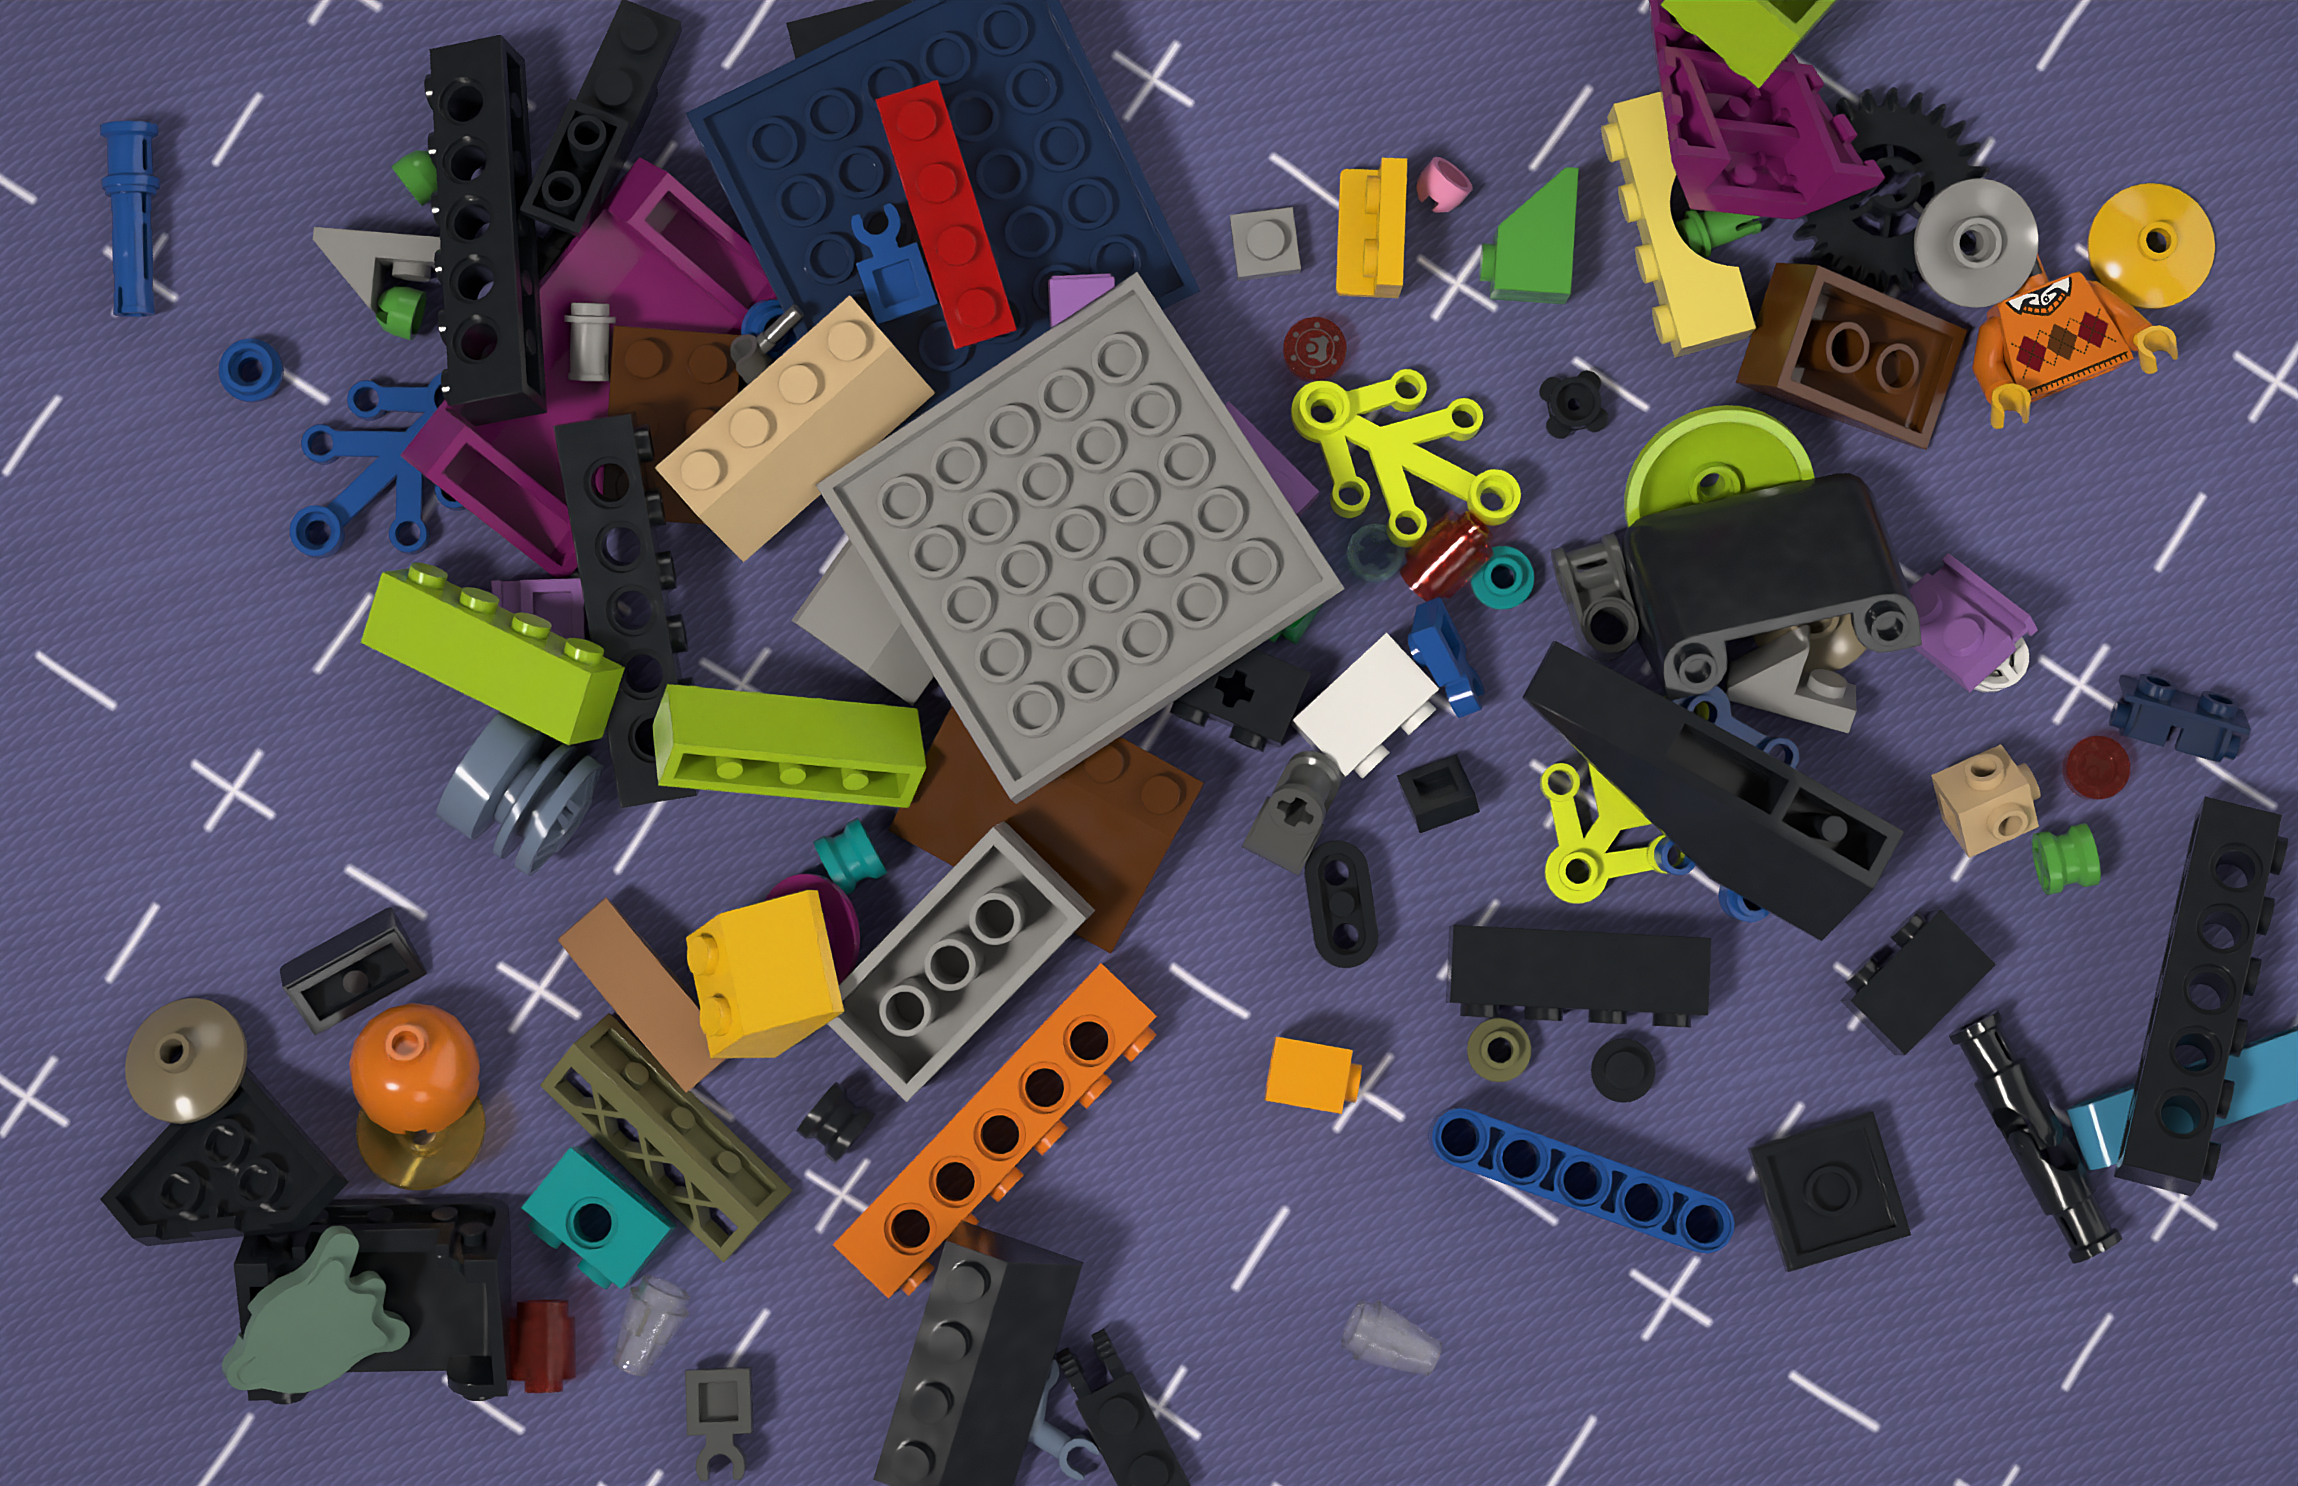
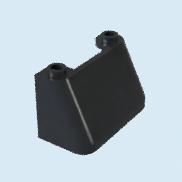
M1836 473L1650 514L1637 519L1627 529L1623 537L1622 554L1628 576V587L1638 617L1639 629L1636 638L1666 699L1670 701L1702 694L1714 688L1722 680L1727 669L1725 641L1850 614L1851 624L1858 641L1869 650L1877 653L1893 652L1922 645L1919 616L1873 492L1859 476L1850 473Z
M486 1197L333 1199L305 1230L244 1236L234 1262L240 1328L243 1335L252 1316L248 1305L255 1296L276 1279L300 1268L309 1259L326 1229L331 1226H344L351 1230L359 1243V1250L349 1277L352 1278L365 1271L378 1273L386 1285L383 1310L399 1314L410 1328V1336L403 1347L393 1352L371 1354L354 1364L346 1372L447 1371L448 1387L454 1393L462 1395L467 1400L486 1401L494 1397L508 1396L512 1381L511 1229L509 1208L503 1201ZM263 1388L247 1390L248 1401L270 1400L273 1403L282 1405L301 1401L309 1393L288 1394Z

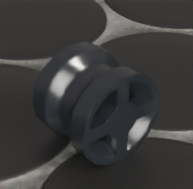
M835 1082L805 1117L796 1131L805 1139L815 1138L825 1146V1155L836 1164L855 1143L876 1114L867 1106L857 1107L847 1098V1090L838 1082Z

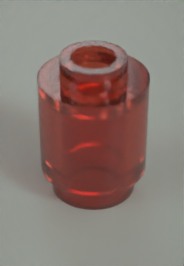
M1449 510L1406 553L1407 562L1399 569V572L1407 585L1426 602L1437 597L1441 599L1443 597L1452 598L1494 555L1488 543L1493 538V535L1489 528L1473 513L1465 511L1462 515H1459Z
M539 1299L517 1301V1317L510 1318L511 1380L524 1381L525 1393L563 1392V1380L576 1378L575 1316L569 1315V1300Z

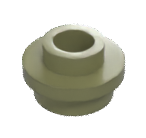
M1493 1018L1482 1022L1472 1031L1467 1042V1058L1472 1069L1479 1076L1489 1081H1510L1518 1077L1526 1069L1530 1061L1531 1044L1527 1033L1520 1025L1508 1019ZM1498 1037L1506 1039L1511 1046L1510 1057L1502 1063L1491 1060L1487 1052L1489 1043Z

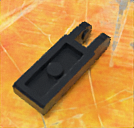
M1104 1328L1091 1335L1094 1341L1093 1347L1100 1361L1105 1363L1114 1380L1098 1389L1091 1390L1083 1375L1084 1369L1077 1355L1072 1353L1069 1347L1056 1353L1060 1366L1078 1398L1075 1400V1404L1117 1486H1191L1132 1371H1126Z

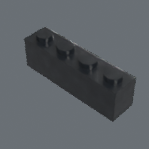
M1452 925L1449 926L1446 1003H1460V1016L1499 1018V1006L1525 1007L1524 1019L1563 1021V1009L1589 1010L1588 1023L1627 1024V1012L1653 1013L1652 1026L1691 1028V1015H1708L1711 938Z

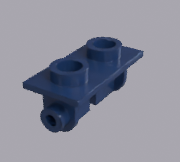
M2141 674L2139 680L2120 675L2118 681L2127 703L2115 702L2110 714L2109 726L2119 728V735L2164 747L2172 725L2181 728L2174 746L2176 751L2220 763L2223 758L2234 760L2237 756L2241 737L2234 735L2233 731L2246 735L2250 734L2251 728L2243 709L2238 708L2239 703L2228 696L2211 691H2203L2200 697L2177 691V686L2173 682L2152 674Z

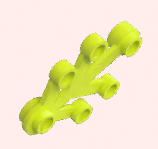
M1402 369L1396 372L1390 380L1350 391H1345L1338 384L1330 381H1314L1305 385L1297 392L1293 399L1291 420L1295 429L1302 437L1320 444L1333 483L1330 505L1339 516L1354 518L1361 515L1370 499L1368 484L1362 478L1356 476L1346 440L1367 450L1370 454L1390 513L1386 532L1389 539L1397 546L1412 547L1422 539L1427 528L1426 516L1420 508L1415 506L1403 469L1466 501L1470 514L1482 524L1490 526L1500 525L1513 516L1520 502L1521 491L1512 475L1502 470L1490 469L1475 476L1417 446L1418 444L1446 436L1457 441L1472 439L1478 433L1483 422V411L1475 401L1468 398H1459L1451 402L1446 409L1380 427L1360 415L1390 405L1401 412L1416 410L1422 404L1427 391L1426 381L1419 372L1412 369ZM1402 382L1411 383L1417 389L1418 395L1412 399L1402 398L1397 393L1395 386ZM1316 406H1325L1331 410L1333 419L1326 423L1318 422L1312 417L1311 409ZM1457 411L1467 412L1472 416L1474 425L1469 428L1459 427L1453 422L1452 414ZM1344 488L1355 489L1361 496V502L1356 505H1347L1341 501L1339 491ZM1485 493L1497 495L1502 501V508L1495 511L1486 509L1481 503L1480 496ZM1401 517L1411 518L1417 524L1418 531L1411 535L1403 534L1397 529L1395 521Z
M1700 702L1694 708L1695 714L1708 721V705L1705 702ZM1589 762L1588 767L1598 817L1584 838L1573 798L1580 787V778L1577 771L1568 764L1557 763L1548 767L1540 778V789L1543 795L1550 801L1558 846L1550 853L1545 864L1546 883L1556 897L1573 904L1585 903L1595 899L1602 893L1609 878L1650 870L1661 874H1669L1662 871L1654 859L1655 847L1662 838L1666 837L1665 835L1653 839L1648 847L1606 853L1620 830L1651 825L1652 823ZM1562 771L1570 777L1571 788L1567 794L1557 795L1550 790L1548 779L1551 773ZM1673 845L1677 850V859L1672 867H1676L1681 864L1685 854ZM1573 859L1584 861L1589 868V876L1582 884L1571 882L1566 875V867Z

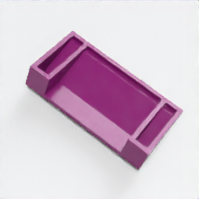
M640 157L601 204L581 237H575L539 282L547 413L474 426L444 400L400 455L556 579H568L578 564L553 426L608 416L610 381L568 380V373H570L571 322H564V315H571V303L610 304L609 316L616 317V323H609L608 374H610L614 326L741 335L742 322L748 310L761 300L777 299L752 246L668 172ZM770 319L766 323L764 331L767 330V328L771 325L774 319ZM497 341L487 346L483 351L481 359L488 357L494 351ZM604 464L597 471L595 480L597 489L601 494H603Z

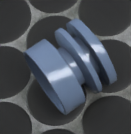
M499 712L485 727L457 767L438 804L436 817L473 840H476L486 832L496 821L502 824L494 843L493 854L501 859H505L524 840L516 857L514 867L527 876H533L555 852H559L581 824L591 805L593 792L600 780L604 765L594 758L586 756L568 774L575 759L577 747L563 743L545 760L539 758V755L544 746L546 734Z

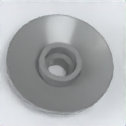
M1966 179L1953 183L1941 190L1930 200L1918 220L1914 236V254L1919 272L1933 292L1952 304L1979 308L2002 302L2020 289L2031 274L2038 253L2037 224L2031 209L2016 191L2000 182L1988 179ZM1966 231H1971L1976 238V246L1970 254L1966 255L1960 248V238Z

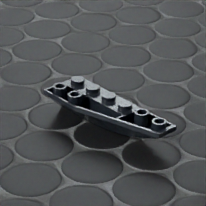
M1557 641L1551 643L1522 697L1709 879L1817 940L1822 941L1874 889L1904 833L1901 829L1739 737Z

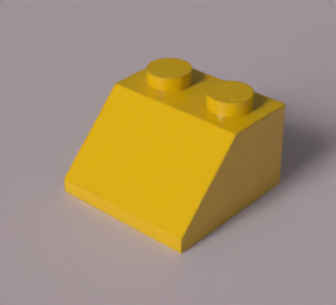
M805 890L720 913L686 937L688 947L687 963L694 976L700 1005V1025L706 1034L711 1059L776 1058L844 1012L818 890Z

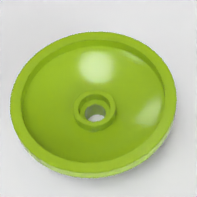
M1722 405L1702 408L1683 415L1667 424L1648 441L1639 453L1630 470L1625 488L1624 511L1626 523L1629 528L1637 519L1650 514L1813 479L1815 477L1812 464L1796 436L1776 418L1762 411L1743 406ZM1712 473L1719 474V478L1714 485L1710 487L1700 486L1702 479L1706 475Z

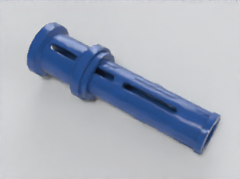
M143 121L106 122L100 125V135L107 139L108 175L101 179L102 189L105 190V195L111 197L114 274L113 315L119 317L154 316L151 197L157 195V190L160 189V179L153 176L152 139L158 136V125Z

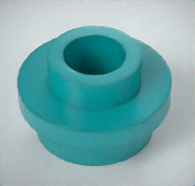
M1496 546L1484 551L1476 559L1470 573V584L1474 595L1482 604L1495 610H1508L1517 607L1529 596L1534 585V571L1528 558L1519 550L1508 546ZM1498 566L1508 567L1514 574L1513 585L1507 589L1496 587L1491 580L1492 570Z

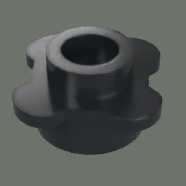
M1585 370L1580 372L1578 376L1568 377L1562 381L1556 377H1549L1541 384L1539 396L1547 403L1550 417L1546 423V430L1552 437L1565 439L1570 432L1583 429L1596 433L1606 426L1608 413L1601 408V396L1599 393L1601 379L1596 373ZM1576 399L1580 404L1579 409L1575 411L1568 408V401Z

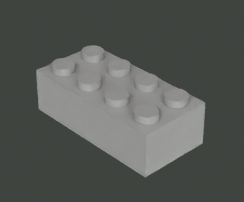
M1002 821L994 826L839 985L844 1012L827 1024L908 1102L1093 914L1095 909L1005 821Z

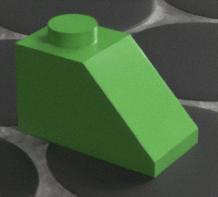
M1565 167L1497 227L1493 237V244L1482 243L1479 281L1490 282V300L1565 305L1571 295L1579 168Z

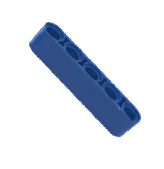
M1453 1107L1445 1109L1434 1117L1429 1126L1428 1140L1434 1154L1444 1162L1699 1253L1708 1254L1719 1251L1728 1244L1733 1235L1735 1222L1732 1211L1725 1202L1709 1194L1465 1108ZM1456 1118L1468 1120L1476 1133L1473 1147L1461 1155H1453L1447 1152L1441 1140L1442 1130L1445 1125ZM1521 1139L1529 1142L1535 1149L1536 1162L1529 1173L1517 1177L1510 1175L1506 1171L1502 1157L1505 1148L1510 1143ZM1584 1161L1595 1170L1597 1177L1596 1186L1587 1196L1574 1198L1565 1190L1563 1183L1564 1174L1572 1164ZM1646 1183L1656 1193V1208L1647 1218L1634 1219L1626 1211L1624 1204L1625 1196L1634 1185ZM1708 1205L1716 1213L1717 1228L1708 1239L1695 1241L1687 1233L1686 1218L1689 1212L1696 1206Z

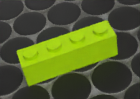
M414 562L411 563L410 568L382 572L360 643L567 745L603 737L625 667L603 657L604 649L584 639H566L550 631L551 623L539 616L523 612L514 614L498 606L499 598L490 592L472 587L460 588L447 581L448 574L444 570L433 565Z
M667 684L652 725L658 786L909 808L926 769L917 708Z

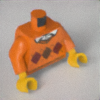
M2037 253L2031 274L2021 288L2013 294V297L1995 304L1987 311V320L1979 327L1972 371L1986 400L1991 404L1990 423L1993 428L2001 429L2004 426V411H2016L2022 417V422L2024 424L2028 423L2031 403L2121 368L2134 359L2131 350L2138 351L2142 370L2147 374H2153L2158 371L2153 352L2165 351L2171 355L2172 359L2177 360V341L2171 329L2161 325L2153 326L2132 305L2098 281H2087L2079 271L2049 282Z

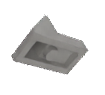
M314 227L313 230L314 242L375 314H377L380 308L377 304L378 298L384 292L386 268L392 269V277L408 281H430L431 272H436L434 255L436 250L441 249L440 237Z
M1809 625L1801 626L1729 662L1725 679V694L1729 701L1845 733L1850 732L1857 712L1856 685L1848 683L1844 677L1829 670L1814 669L1811 672L1803 670L1810 648Z

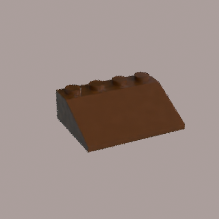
M952 706L925 757L926 769L909 808H899L888 831L955 867L994 826L1005 821L1095 909L1093 914L1074 934L1111 954L1203 789L1204 783L1124 738L1118 737L1016 804L1009 798Z

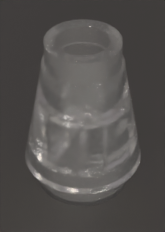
M644 1275L639 1286L630 1288L615 1347L616 1351L612 1358L613 1364L630 1374L641 1377L647 1376L651 1366L654 1365L688 1317L689 1312L685 1307L690 1298L689 1294L665 1279Z
M1360 1300L1348 1318L1342 1335L1341 1346L1353 1352V1359L1356 1361L1411 1373L1417 1372L1427 1377L1437 1364L1442 1349V1341L1431 1337L1429 1333L1380 1300L1374 1304Z

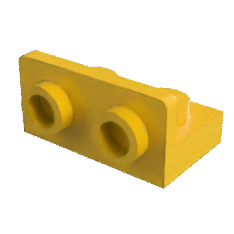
M1382 157L1379 170L1344 169L1341 171L1336 266V293L1339 296L1399 298L1403 287L1407 158Z

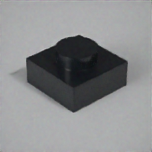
M1457 754L1397 775L1401 793L1419 833L1480 812L1475 792Z

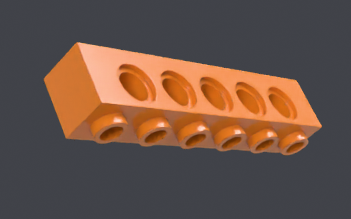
M1100 963L836 1240L833 1246L888 1299L898 1288L910 1296L935 1269L926 1259L943 1241L946 1242L961 1221L977 1225L980 1221L971 1212L988 1194L996 1202H999L1024 1176L1015 1165L1033 1147L1043 1156L1068 1129L1060 1118L1070 1107L1078 1101L1087 1109L1113 1082L1104 1073L1121 1054L1132 1062L1157 1036L1148 1026L1157 1016ZM1084 1022L1098 1023L1105 1029L1108 1035V1047L1105 1053L1094 1060L1080 1058L1071 1046V1035L1074 1029ZM1038 1069H1051L1062 1078L1064 1084L1063 1095L1054 1105L1040 1106L1034 1103L1027 1093V1081L1031 1074ZM993 1116H1007L1016 1123L1019 1129V1140L1011 1151L1005 1153L995 1152L985 1144L982 1135L983 1127ZM948 1163H962L972 1171L975 1183L969 1196L963 1199H952L941 1191L938 1177L941 1169ZM913 1209L926 1216L930 1225V1232L924 1243L910 1246L902 1243L897 1238L894 1231V1222L900 1212Z

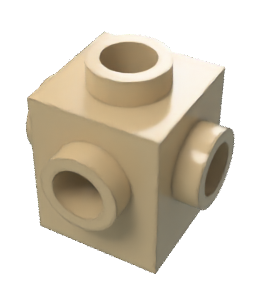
M2001 744L1931 775L1942 820L1969 858L2039 827L2033 803L2034 800L2041 796L2037 781L2027 764L2022 763L2016 766Z

